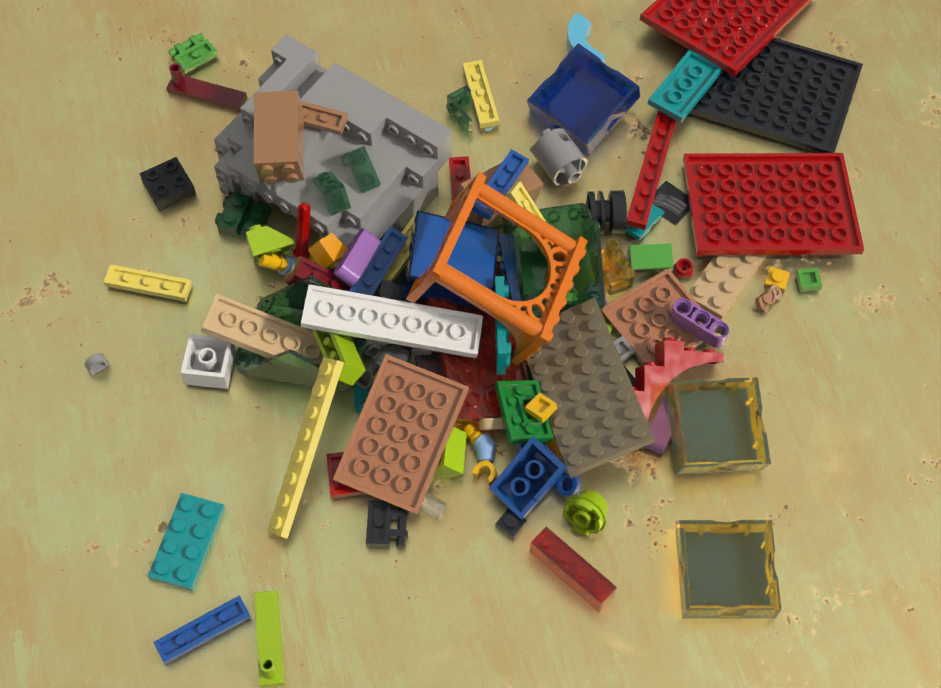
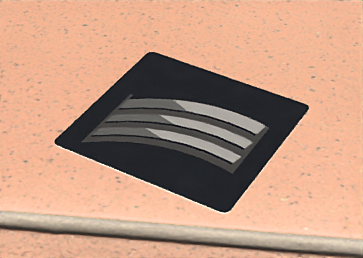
M665 181L656 190L653 204L665 212L664 218L676 225L690 210L688 195L668 181Z

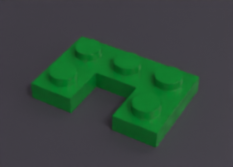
M497 381L495 390L508 443H527L531 437H535L541 443L551 442L554 437L549 418L544 423L537 419H528L524 404H528L539 392L542 394L539 381Z

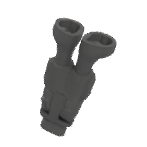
M393 343L387 345L383 351L378 352L371 359V365L364 366L366 371L356 383L361 388H369L376 378L385 354L407 362L413 347Z

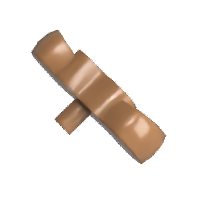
M769 285L764 293L755 298L757 309L767 312L769 304H773L775 300L782 298L781 289L777 285Z

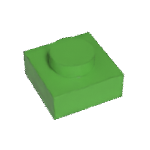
M818 268L798 269L796 271L800 292L821 290L822 282Z

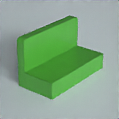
M671 243L630 245L628 248L627 256L628 260L631 261L632 270L671 269L674 266Z

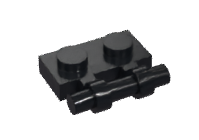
M369 500L366 547H389L390 539H396V548H405V543L408 539L406 526L410 512L398 507V510H392V504L385 501ZM391 519L398 520L397 529H390Z

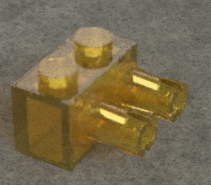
M614 238L606 242L605 248L594 251L592 257V264L602 283L605 284L609 296L632 288L635 278L634 270L631 266H628L629 260H627L624 252L619 250L620 244Z

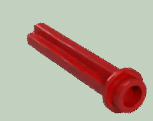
M301 202L298 205L296 247L293 250L295 259L300 256L307 259L310 256L308 242L311 206L305 202Z

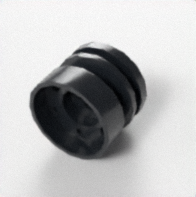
M610 190L607 200L604 199L602 191H598L597 200L595 199L594 191H588L585 203V223L587 224L589 235H595L596 225L598 226L599 234L604 233L605 225H608L611 234H624L626 232L627 205L624 190Z

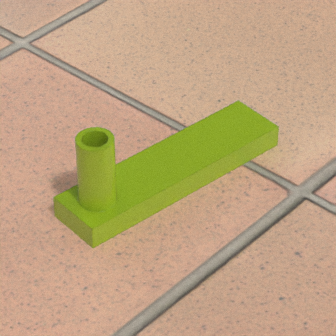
M278 590L254 593L259 686L264 688L285 685Z

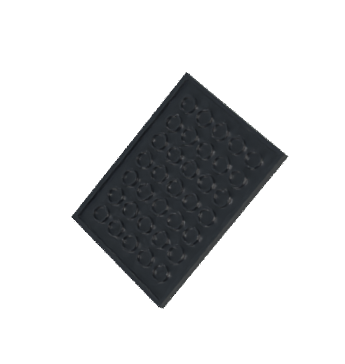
M773 38L735 76L722 70V73L689 114L816 153H835L863 64Z

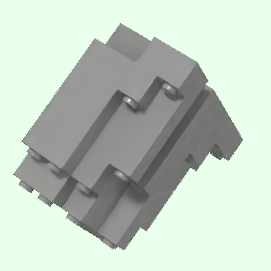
M286 34L271 49L273 64L258 78L260 88L256 92L298 90L300 100L303 102L348 113V120L343 133L338 135L304 126V180L296 183H288L286 181L276 182L275 184L261 183L253 164V94L240 108L241 112L214 139L216 152L219 157V161L214 168L220 191L226 196L230 195L231 192L251 196L252 201L257 203L259 201L258 194H260L267 202H273L283 212L292 214L296 219L298 205L301 202L310 204V226L320 235V239L334 233L339 241L349 247L355 235L363 227L380 241L390 226L401 233L402 228L406 227L415 213H423L438 196V171L452 156V130L337 63H334L328 70L320 66L318 52Z

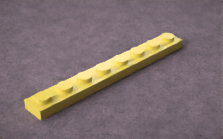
M323 357L308 406L305 410V416L298 432L296 444L284 475V481L276 500V506L267 530L269 533L288 539L344 364L341 361Z

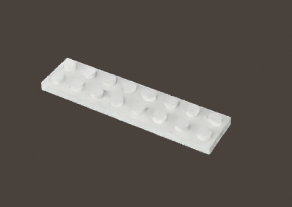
M309 284L301 327L477 358L483 316Z

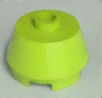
M584 490L566 501L563 509V518H567L573 525L571 529L574 532L583 536H589L590 533L597 534L606 525L608 504L599 493L592 490Z

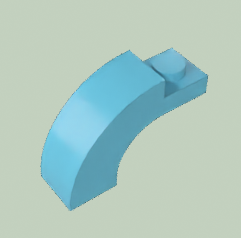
M577 12L568 25L566 41L568 54L574 63L582 57L602 71L606 56L590 46L586 41V38L590 35L592 22Z

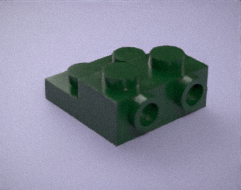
M231 192L229 197L226 196L224 198L223 212L217 213L215 224L219 234L246 241L248 228L259 224L261 227L266 226L272 208L265 204L253 202L251 196Z

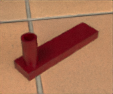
M177 63L171 64L169 67L171 80L166 87L168 93L237 112L241 111L240 108L247 99L246 92L183 76L181 66Z
M302 256L296 259L293 271L287 273L284 277L286 284L290 286L301 282L307 286L310 284L343 291L351 289V287L335 276L333 272Z

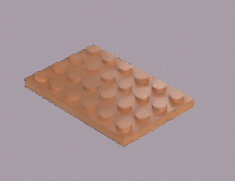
M385 354L333 480L418 515L470 388Z

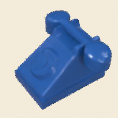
M531 437L527 443L517 444L519 453L489 487L520 519H524L554 486L557 485V490L560 494L572 496L579 492L581 480L578 476L571 478L569 473H567L568 470L565 462L549 446L541 443L535 437Z

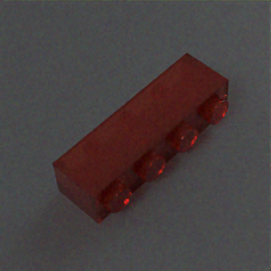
M547 526L531 541L529 552L598 612L615 596L617 587Z

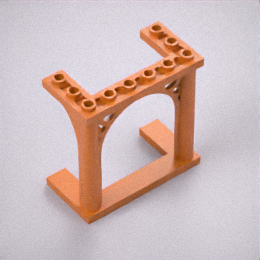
M479 172L452 201L445 216L447 220L451 221V224L432 264L414 281L406 299L414 303L434 282H437L493 316L508 328L516 341V347L510 362L519 365L522 361H527L532 353H537L542 345H547L554 335L552 329L560 320V315L558 314L567 302L566 294L573 287L574 282H572V279L580 269L578 264L587 252L585 247L588 240L582 236L577 240L572 239L485 184L484 181L487 176ZM476 200L525 230L543 249L549 266L544 280L548 282L544 291L538 297L529 301H512L503 298L447 264ZM532 305H535L540 310L541 319L534 316Z

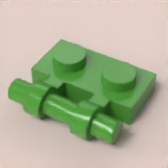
M202 33L196 36L192 35L188 37L189 40L181 44L177 43L173 46L174 48L168 50L169 55L174 57L175 62L181 66L185 74L218 56L215 47L208 39L204 38Z

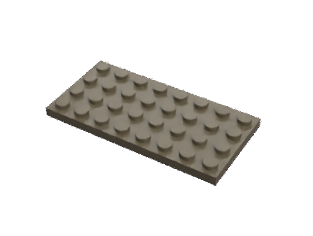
M595 297L559 313L560 320L552 329L554 335L547 345H542L537 353H532L527 360L533 379L539 381L542 394L557 403V409L549 417V422L571 478L656 442Z

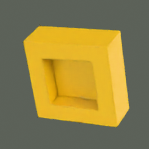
M770 266L763 288L768 289L769 285L774 284L784 294L790 272Z
M540 392L525 406L526 413L542 423L557 409V403Z

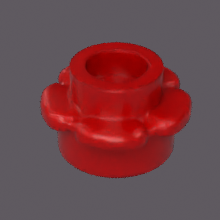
M687 258L679 259L673 266V270L678 277H690L693 274L692 269L694 266Z

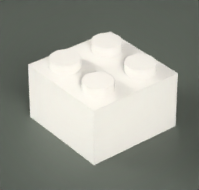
M189 334L181 368V376L185 385L228 389L236 354L235 345L213 336Z

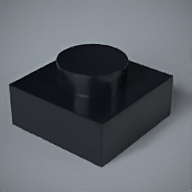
M508 508L495 523V527L514 540L526 526L527 520L525 518L520 519Z

